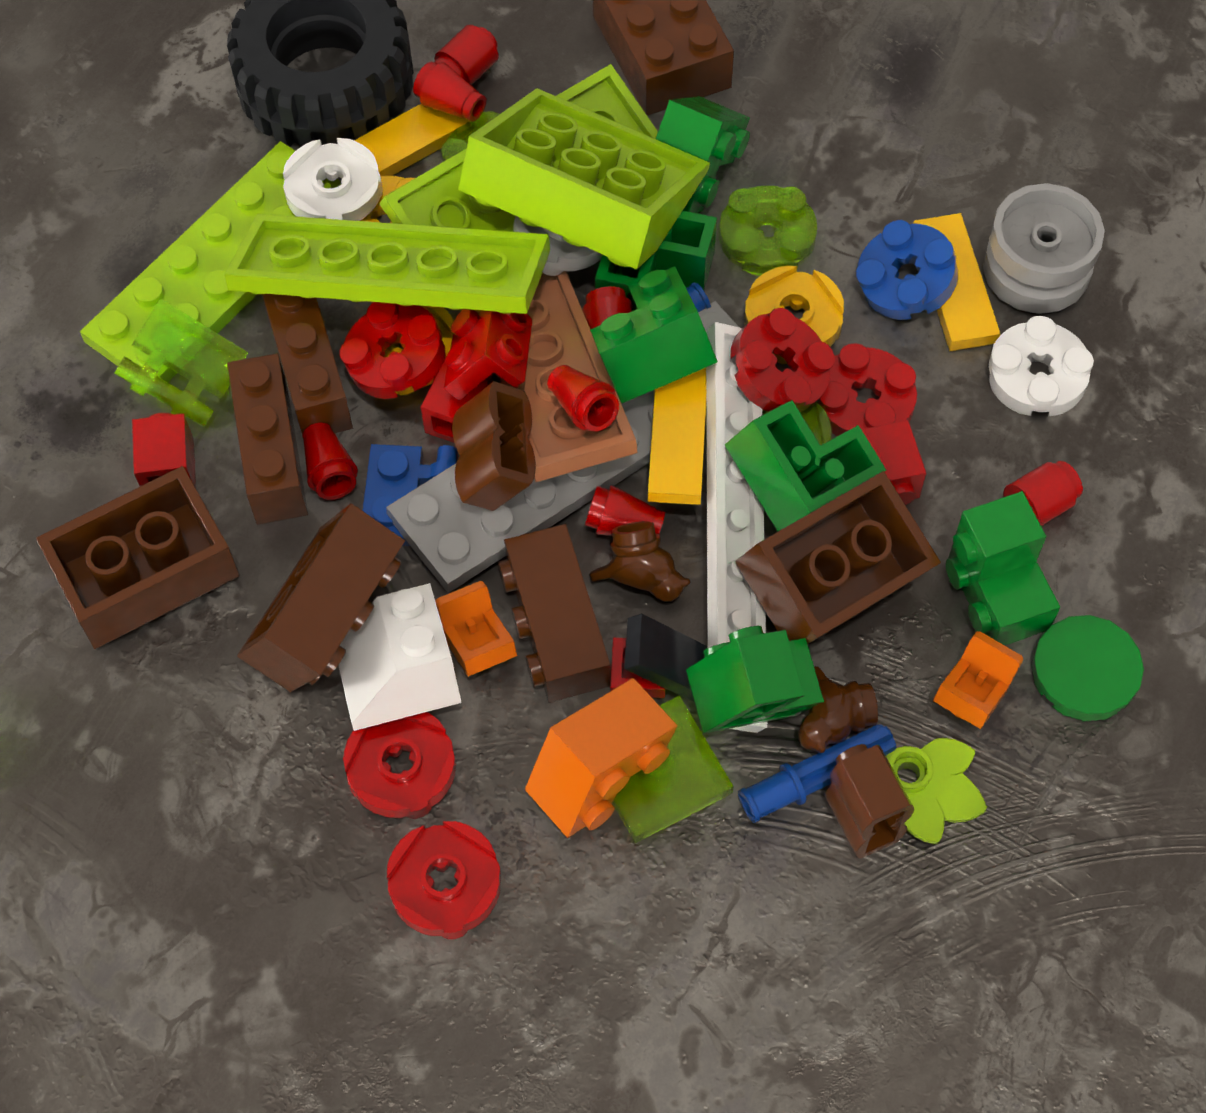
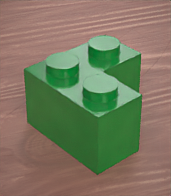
M700 96L669 100L656 136V140L710 162L708 172L683 209V211L692 213L701 212L704 207L708 208L712 204L719 188V180L715 179L719 166L733 163L735 158L739 159L743 155L750 138V132L746 130L750 117Z
M682 211L658 250L637 270L632 267L616 265L607 256L602 255L595 277V289L608 286L622 288L626 293V298L632 301V311H634L637 307L628 286L639 282L644 275L651 271L667 270L675 266L686 288L695 282L704 290L715 254L717 217Z
M675 266L667 270L651 271L644 275L639 282L628 286L636 304V310L630 313L612 315L605 319L600 326L590 329L621 403H625L718 362L699 313Z
M793 400L754 419L725 444L726 449L777 531L782 530L882 471H886V468L859 425L820 445Z
M1023 491L963 511L956 534L953 536L949 557L945 563L950 582L955 589H962L969 603L968 614L974 630L988 635L1005 646L1047 631L1053 625L1060 609V605L1037 563L1047 536Z
M761 626L739 629L728 635L730 642L706 648L703 650L705 658L686 669L703 733L798 716L824 702L806 638L789 641L786 630L763 633Z

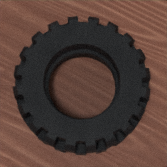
M246 0L244 2L245 10L240 8L231 23L232 29L228 34L227 48L238 97L240 98L242 109L246 116L254 121L255 127L265 135L270 136L273 134L275 141H281L290 147L293 143H297L301 147L319 139L321 140V145L328 143L337 144L336 138L356 140L390 121L389 117L396 118L406 106L405 100L411 95L413 87L412 75L414 71L407 22L403 11L397 7L396 0ZM319 48H341L356 54L345 64L327 71L305 72L287 67L298 56Z

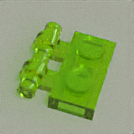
M160 299L132 346L149 355L144 366L142 367L124 356L114 374L131 383L132 385L129 389L139 395L144 396L147 393L171 407V414L184 413L185 417L204 427L214 410L197 400L200 393L205 389L221 399L230 385L227 362L246 359L249 353ZM163 364L189 380L183 391L157 376Z

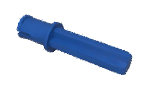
M877 724L826 749L824 753L813 755L793 766L788 763L780 765V772L747 788L738 790V797L746 815L753 823H756L761 818L793 802H796L798 805L806 803L807 795L832 784L830 782V775L833 768L837 765L835 759L845 750L856 745L865 744L867 748L875 745L881 746L885 755L893 752L897 747L891 731L887 726Z

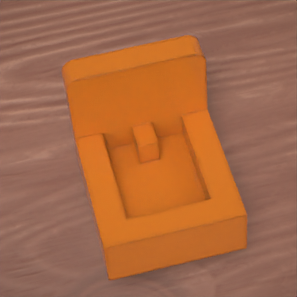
M478 581L435 600L447 644L468 677L517 656L514 640L494 612L489 590L483 581Z
M980 631L975 632L961 659L940 685L933 702L949 710L956 717L982 729L1007 693L1024 660L1023 656Z

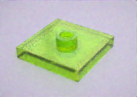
M680 695L659 705L678 725L667 746L670 750L668 758L649 774H645L641 770L631 776L628 783L616 795L613 801L614 807L635 843L733 793V784Z

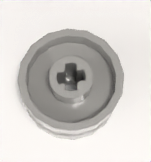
M1048 183L1028 185L1009 194L996 210L985 252L983 270L988 286L1005 303L1018 310L1037 314L1061 311L1076 303L1088 288L1094 265L1102 249L1105 229L1100 213L1086 197L1064 186Z

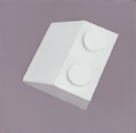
M431 584L377 596L372 602L374 608L364 624L356 632L350 629L340 646L346 649V653L338 666L354 731L462 703L451 654Z

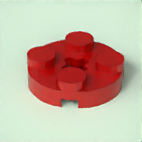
M373 302L368 307L367 313L348 332L344 344L340 348V358L356 386L361 391L375 398L391 399L398 397L397 391L405 390L411 386L414 391H417L426 386L436 376L444 362L445 345L442 341V332L433 315L424 307L419 305L402 306L393 303ZM401 343L404 349L400 353L392 352L388 357H385V351L388 347Z
M776 308L768 314L755 317L737 333L731 345V359L736 355V365L739 370L734 375L739 388L751 402L767 412L793 400L799 412H802L816 402L828 387L830 368L835 362L833 350L828 344L821 341L810 326L794 317L787 309ZM774 354L784 358L789 368L783 371L778 370L775 366L778 359Z
M858 343L848 344L841 349L840 354L835 356L834 365L830 368L828 387L824 394L815 402V407L817 405L822 415L821 421L825 427L835 436H839L857 425L861 429L904 420L910 422L917 401L916 373L910 365L903 363L899 358L886 351L865 347ZM868 388L873 390L874 394L879 398L878 400L869 398L866 403H862L857 400L858 392L855 390Z
M428 712L356 731L353 730L348 738L343 755L347 781L353 795L371 812L389 818L408 817L418 819L427 815L432 806L439 803L447 794L456 772L452 741L446 734V729L441 722ZM402 750L410 752L409 760L413 764L412 768L403 770L400 774L392 773L391 765L386 763V759L389 756L398 757Z
M443 821V825H433L426 829L424 825L410 831L399 841L392 851L387 864L388 892L396 913L412 929L429 936L458 939L464 936L468 930L481 924L494 909L500 895L501 870L491 843L481 832L461 822ZM449 866L456 869L454 879L457 885L454 888H445L442 891L433 889L435 882L430 876L432 871L436 869L444 872Z

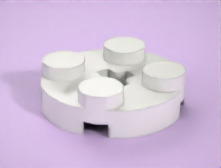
M336 138L337 144L328 143L325 145H321V140L319 139L297 149L287 160L283 172L284 193L292 213L296 217L360 221L375 208L383 192L378 165L372 152L364 145L347 138ZM338 177L342 178L340 186L324 188L322 181L326 178L330 181H334Z
M1034 316L1027 323L1017 324L1007 329L995 341L988 364L990 371L989 382L995 396L1011 410L1031 416L1032 411L1049 412L1048 416H1056L1069 411L1082 399L1089 383L1094 360L1092 354L1072 332L1059 325H1055L1053 320L1048 317ZM1031 362L1046 364L1051 374L1047 375L1044 372H1038L1034 375L1030 373Z

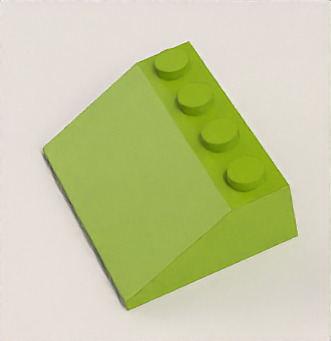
M536 88L469 136L458 190L475 197L476 201L484 206L497 207L518 216L523 223L529 226L542 227L556 233L571 245L587 247L607 256L616 265L632 267L637 270L658 250L708 172L710 162Z

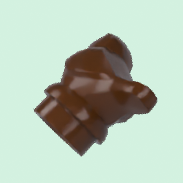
M649 521L632 522L614 528L612 530L613 542L611 543V549L615 556L607 565L589 573L591 582L612 578L623 584L649 591L657 599L664 602L677 599L682 594L684 588L691 583L689 578L683 577L675 570L671 554L659 547L660 535L655 533L654 523Z
M814 666L824 702L809 710L808 715L801 722L798 737L801 746L805 749L824 753L825 747L829 743L838 744L845 741L851 731L860 733L867 727L876 726L878 722V706L874 689L870 683L858 684L857 681H850L843 686L827 678L818 666Z

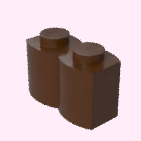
M493 381L456 411L453 418L452 431L454 443L460 456L455 467V483L463 503L494 511L532 484L535 477L536 461L532 445L528 439L532 428V410L525 391Z
M860 744L845 750L835 759L837 765L833 768L830 775L832 785L828 788L825 797L856 856L863 858L897 843L907 831L905 822L912 816L914 806L881 746L875 745L867 748L865 744Z

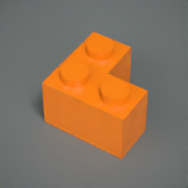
M632 678L550 727L525 791L567 838L584 827L594 830L613 814L615 807L612 803L616 795L628 783L631 776L641 770L645 774H649L668 758L670 750L667 746L678 725L641 685Z

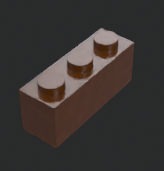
M262 294L301 433L303 434L308 426L320 422L329 424L334 433L353 429L345 392L317 298Z
M279 354L227 362L246 494L256 524L308 516L288 386Z
M562 524L504 539L506 560L499 561L498 567L505 592L515 590L519 606L511 608L519 639L529 637L533 654L526 655V662L533 686H544L548 703L610 687L611 664L567 525Z

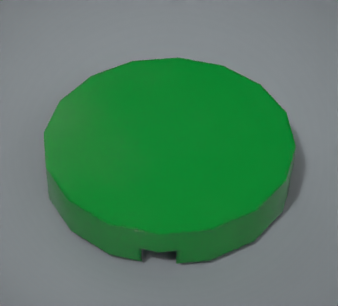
M1092 615L1069 616L1051 625L1039 639L1031 664L1034 684L1041 696L1044 694L1053 703L1052 707L1062 715L1081 721L1106 720L1126 708L1138 693L1144 672L1140 650L1130 635L1112 621Z

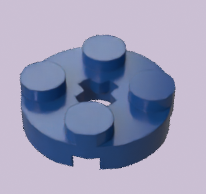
M896 220L888 223L884 227L883 232L873 238L865 247L858 262L856 277L868 304L876 312L888 318L905 320L912 319L910 314L919 313L927 310L929 314L944 305L956 288L958 268L954 248L943 233L927 225L909 224L903 220ZM906 264H915L916 269L919 271L915 276L907 274L904 279L898 278V269Z

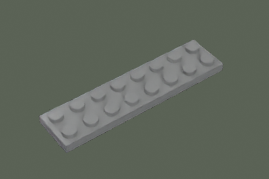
M716 301L711 303L710 308L698 312L705 331L715 322L739 327ZM655 390L621 403L636 438L638 451L636 454L539 482H535L534 479L530 486L494 511L469 505L461 501L455 483L456 464L387 506V515L393 521V525L447 593L505 557L504 539L551 527L591 501L596 486L609 489L610 485H616L648 464L651 454Z

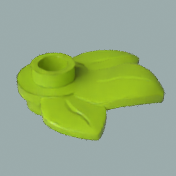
M938 738L921 749L903 746L896 748L893 752L886 755L914 806L912 816L905 822L907 831L914 837L926 843L938 844L944 832L945 821L952 823L966 822L986 812L987 806L980 791L963 774L974 758L975 750L972 747L955 739ZM910 769L916 774L917 780L912 783L904 782L898 776V771Z

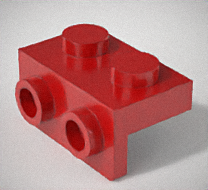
M463 309L451 325L453 336L450 351L445 359L447 371L444 390L458 400H461L492 373L500 376L514 388H518L523 384L526 377L532 330V318L528 313L503 314L496 311Z

